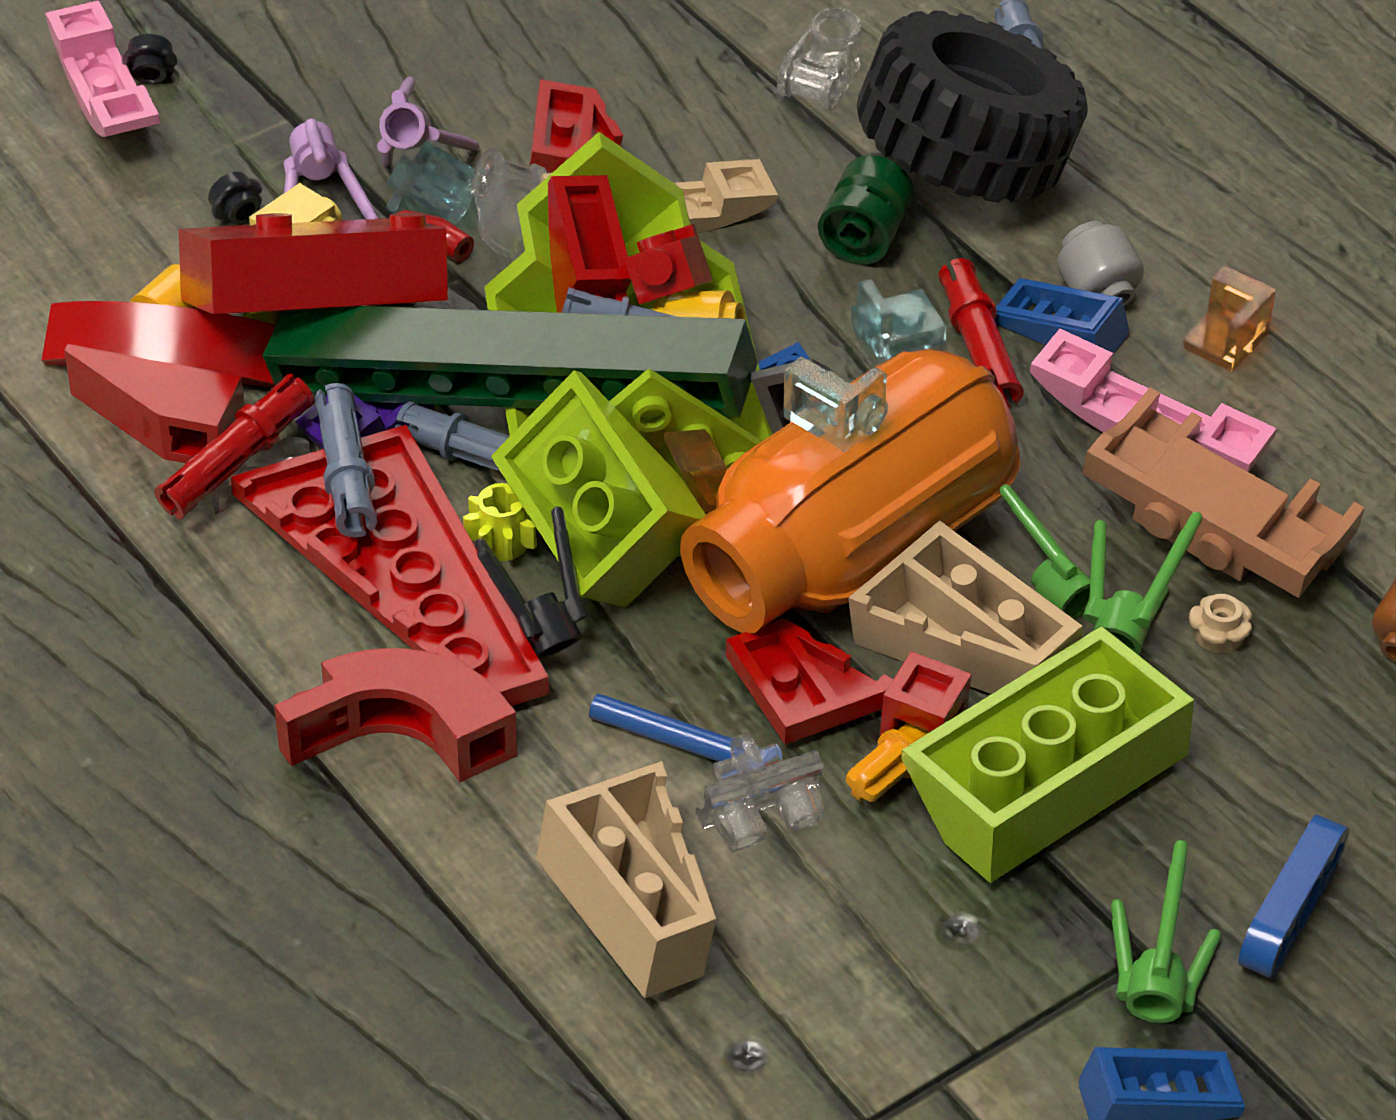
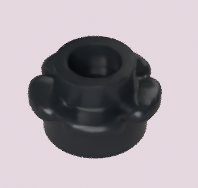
M142 34L129 41L128 50L122 56V64L127 66L131 76L137 81L144 84H157L174 73L177 57L173 53L171 42L165 37L156 34Z
M231 172L222 176L213 184L208 194L213 217L220 220L223 225L231 222L235 225H243L250 222L249 217L261 208L262 197L260 194L263 191L262 185L255 179H249L242 172Z

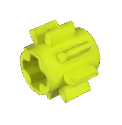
M493 484L484 488L478 497L470 495L468 498L469 514L463 516V526L472 541H476L479 538L485 539L500 561L513 560L522 555L526 548L535 549L537 547L536 531L538 529L509 484Z

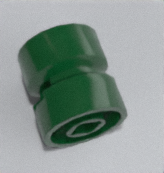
M866 155L851 161L846 166L817 225L819 237L824 246L837 258L853 264L866 265L875 263L883 258L914 197L913 182L907 172L897 166L896 162L882 156Z

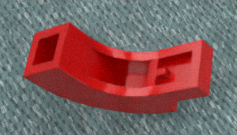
M381 648L356 651L321 662L323 684L307 691H301L291 698L274 705L279 750L291 766L354 738L375 733L401 734L425 743L441 757L459 782L517 757L516 712L503 695L487 679L468 666L430 652L404 648Z

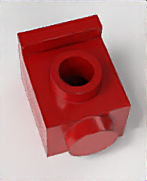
M695 224L642 239L636 242L639 253L624 258L639 305L713 281Z

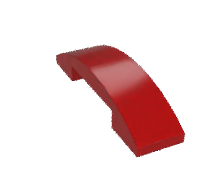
M122 301L51 303L41 361L48 365L67 366L64 349L67 344L238 375L242 376L243 385L273 388L275 384L262 355L276 325L230 314H211L200 309Z

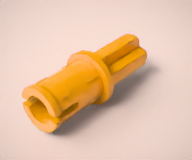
M905 723L898 730L891 729L885 731L878 739L877 748L848 771L845 781L852 789L851 795L858 801L865 799L869 802H875L903 777L911 778L902 761V749L931 731L910 723Z

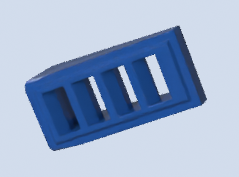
M1023 278L1017 280L996 306L997 313L994 319L996 324L1044 345H1047L1056 332L1062 329L1113 354L1126 339L1129 331L1123 298ZM1031 303H1034L1036 307L1032 311L1027 310Z
M1094 1047L1079 1078V1090L1089 1120H1221L1241 1117L1245 1109V1104L1226 1051ZM1203 1077L1208 1093L1199 1092L1195 1078ZM1169 1081L1175 1082L1178 1092H1172ZM1146 1085L1147 1091H1141L1140 1086Z

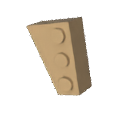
M662 761L547 800L536 854V860L644 999L703 977L716 923V916L695 855L688 854L681 833L683 821L678 807H672L665 787L667 774Z

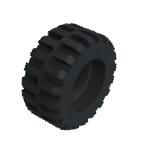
M933 10L929 14L917 11L907 16H902L887 26L886 31L882 34L856 103L863 132L868 139L875 140L876 148L885 157H893L897 160V166L909 173L915 172L925 177V182L937 187L943 185L953 189L954 193L966 197L971 195L981 196L984 201L1000 202L1002 199H1008L1011 203L1023 202L1028 198L1033 200L1051 190L1058 183L1088 113L1084 87L1080 80H1075V74L1067 64H1060L1055 54L1046 48H1039L1032 43V39L1020 33L1017 35L1004 30L1002 25L991 21L988 23L975 20L974 16L960 13L958 16L949 15L947 11Z

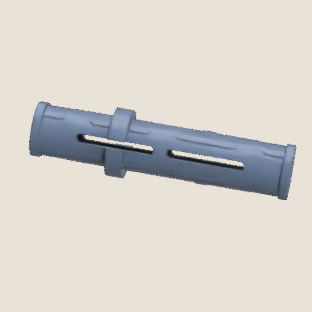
M328 384L325 386L328 404L326 403L325 393L321 389L315 396V406L319 415L327 468L323 474L325 491L328 495H332L336 527L339 532L348 537H362L366 535L363 515L365 516L366 527L370 531L377 524V515L371 497V492L375 485L372 467L370 465L367 466L364 459L353 391L345 384Z

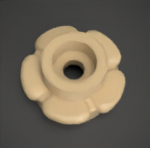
M1215 594L1204 597L1200 601V606L1192 607L1189 613V623L1193 628L1196 642L1211 652L1228 653L1238 649L1252 630L1250 623L1252 613L1248 606L1227 594Z

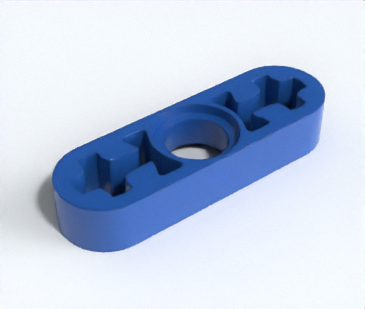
M1318 814L1314 815L1255 915L1243 941L1238 965L1270 979L1276 976L1341 860L1349 836V827Z

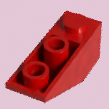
M67 344L64 349L71 395L165 460L186 463L215 437H218L235 421L236 412L245 405L242 376Z

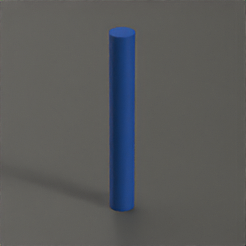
M600 693L595 695L590 706L589 717L591 719L771 780L776 777L781 764V754Z

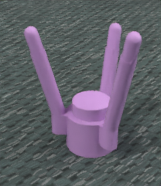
M407 77L399 90L392 93L393 104L384 110L379 125L383 138L377 144V149L381 152L382 165L388 167L392 164L395 148L412 150L420 147L427 140L464 150L476 151L479 149V143L476 140L431 127L427 113L419 106L409 103L408 99L416 84L413 77Z
M308 119L297 126L289 139L292 156L284 161L286 173L284 193L298 184V178L301 175L311 180H322L330 176L333 171L339 173L364 218L379 219L349 167L345 152L337 150L334 134L330 127L322 122H317L315 119Z

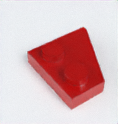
M540 79L536 99L529 169L553 173L598 132L622 147L623 133L615 120L606 114V105L596 89Z
M785 618L767 624L756 633L744 632L726 639L727 659L784 744L881 710L883 695L893 680L891 677L883 674L875 681L852 668L851 655L831 644L816 641L811 637L810 632Z

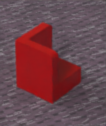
M910 651L883 695L880 736L887 730H898L905 723L933 731L967 710L972 674Z

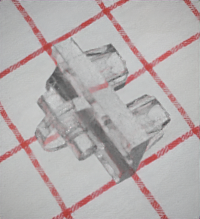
M743 733L734 736L730 741L732 758L714 763V772L719 782L705 786L704 805L698 806L695 811L703 829L715 825L730 852L754 846L764 840L767 829L759 810L777 805L788 831L796 832L814 826L820 822L825 812L821 792L817 784L825 767L817 750L783 761L781 750L776 743L758 748L750 734Z

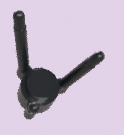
M559 506L552 509L551 516L565 601H558L555 593L550 592L525 602L487 541L483 538L475 541L478 559L517 618L526 639H528L538 659L559 653L581 640L582 635L576 623L589 616L579 596L569 533L566 527L564 511Z

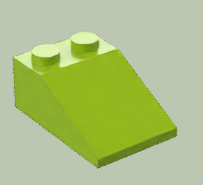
M575 370L491 455V458L557 560L558 555L551 511L556 506L563 509L569 533L579 595L583 598L626 608L680 554L681 535L686 529L706 515L680 475L581 372Z

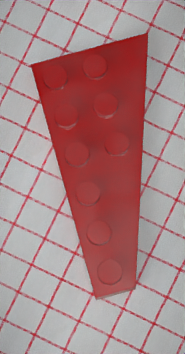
M407 425L361 438L364 459L367 466L370 465L374 473L375 485L371 492V497L377 515V524L372 531L366 527L365 516L363 515L366 535L353 538L345 536L336 527L334 501L332 495L327 494L324 486L323 474L327 468L324 449L230 477L233 496L413 650L438 654L468 666L493 684L511 706L549 694V676L528 639H526L511 609L478 559V551Z

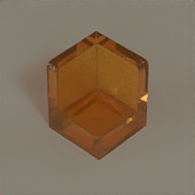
M1224 265L1212 278L1207 314L1185 335L1183 348L1233 372L1269 334L1276 289Z

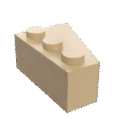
M941 521L937 522L848 598L854 644L902 662L905 661L910 651L971 673L970 686L993 694L1083 638L1081 624Z

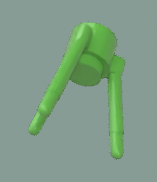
M1007 484L1000 487V494L1048 557L1033 573L1031 584L1035 587L1037 593L1076 620L1084 614L1089 601L1090 578L1072 560H1069L1042 522L1021 501L1011 486Z
M1195 511L1190 515L1145 598L1138 593L1121 590L1115 592L1112 598L1104 599L1107 525L1103 520L1096 521L1092 541L1089 601L1085 608L1083 619L1094 624V630L1102 626L1139 655L1151 622L1168 593V584L1202 522V514Z
M1178 840L1174 844L1156 948L1144 951L1141 958L1136 960L1134 964L1124 902L1120 899H1115L1111 903L1112 926L1119 972L1116 998L1126 1001L1127 1009L1133 1015L1153 1023L1172 1022L1179 1018L1182 1012L1188 1013L1193 1011L1196 990L1221 939L1219 930H1210L1188 972L1183 967L1180 956L1172 951L1188 844L1184 840Z

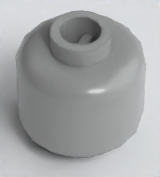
M1101 221L1086 222L1070 231L1063 239L1062 249L1057 257V268L1067 287L1123 298L1124 306L1134 298V289L1137 288L1144 274V265L1126 233L1117 225L1103 224Z

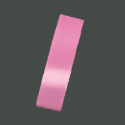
M99 0L46 12L47 24L66 77L81 110L98 135L106 137L160 124L159 113L144 85L137 86L127 66L122 64V57L116 47L113 26Z
M1062 329L1056 332L1030 366V373L1048 392L1077 416L1102 432L1109 430L1122 420L1149 389L1110 371L1112 352ZM1160 394L1157 412L1180 425L1191 412L1201 416L1200 431L1195 437L1194 442L1247 472L1251 470L1276 434L1277 428L1223 403L1220 404L1210 417L1165 395Z

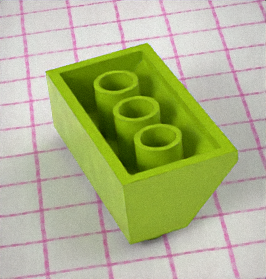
M1101 626L902 749V761L944 843L989 883H992L1186 757L1189 753L1194 699Z

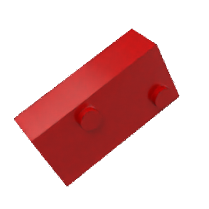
M267 213L256 215V225L178 229L181 300L211 314L448 300L446 228L427 223L426 214L396 213L390 214L389 218L302 223H292V214Z

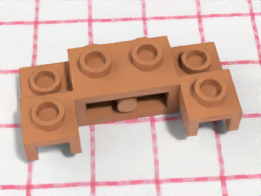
M1149 387L1125 417L1109 430L1103 431L1087 450L1082 474L1135 504L1132 520L1144 526L1152 535L1161 539H1167L1172 543H1175L1190 515L1195 511L1200 512L1203 519L1187 549L1189 553L1198 557L1206 566L1215 570H1221L1238 581H1241L1250 570L1300 598L1320 570L1327 571L1358 532L1365 507L1353 502L1342 516L1316 501L1321 484L1310 478L1285 509L1288 494L1194 442L1195 437L1200 431L1201 416L1191 412L1180 425L1157 412L1160 392Z

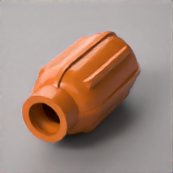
M932 349L911 352L903 351L886 362L875 366L744 453L726 470L716 494V509L689 526L681 535L680 554L684 570L695 592L710 612L726 626L741 633H756L790 608L796 611L814 610L821 613H829L838 606L848 603V598L937 522L941 521L953 531H957L997 503L1002 498L1000 487L1005 484L1012 486L1020 467L1019 447L1017 446L1018 439L1014 419L1001 392L994 385L995 376L983 366L976 367L968 359L947 351Z

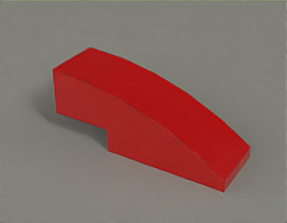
M551 176L548 181V225L557 313H562L568 288L622 302L623 296L627 297L626 290L632 281L624 259L628 255L608 176Z

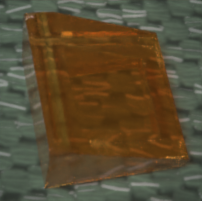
M706 429L664 433L663 438L686 484L707 515L716 509V494L727 470L712 438Z

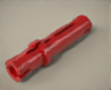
M964 258L953 259L950 262L957 276L956 280H953L946 264L941 267L938 273V279L942 287H944L950 303L948 317L956 331L962 334L973 364L976 367L983 366L995 376L994 385L1001 392L1008 408H1011L1005 388L1009 389L1011 397L1016 404L1023 398L1024 389L1018 381L994 319L996 318L997 309L992 298L990 299L989 295L983 292L973 262Z
M287 374L262 399H259L253 405L245 404L235 414V421L225 431L188 460L175 474L155 488V497L162 508L171 516L175 514L176 519H183L201 500L225 482L253 455H256L261 449L264 451L270 450L278 443L280 439L279 434L285 427L314 405L315 399L309 387L299 377L295 379L293 374Z

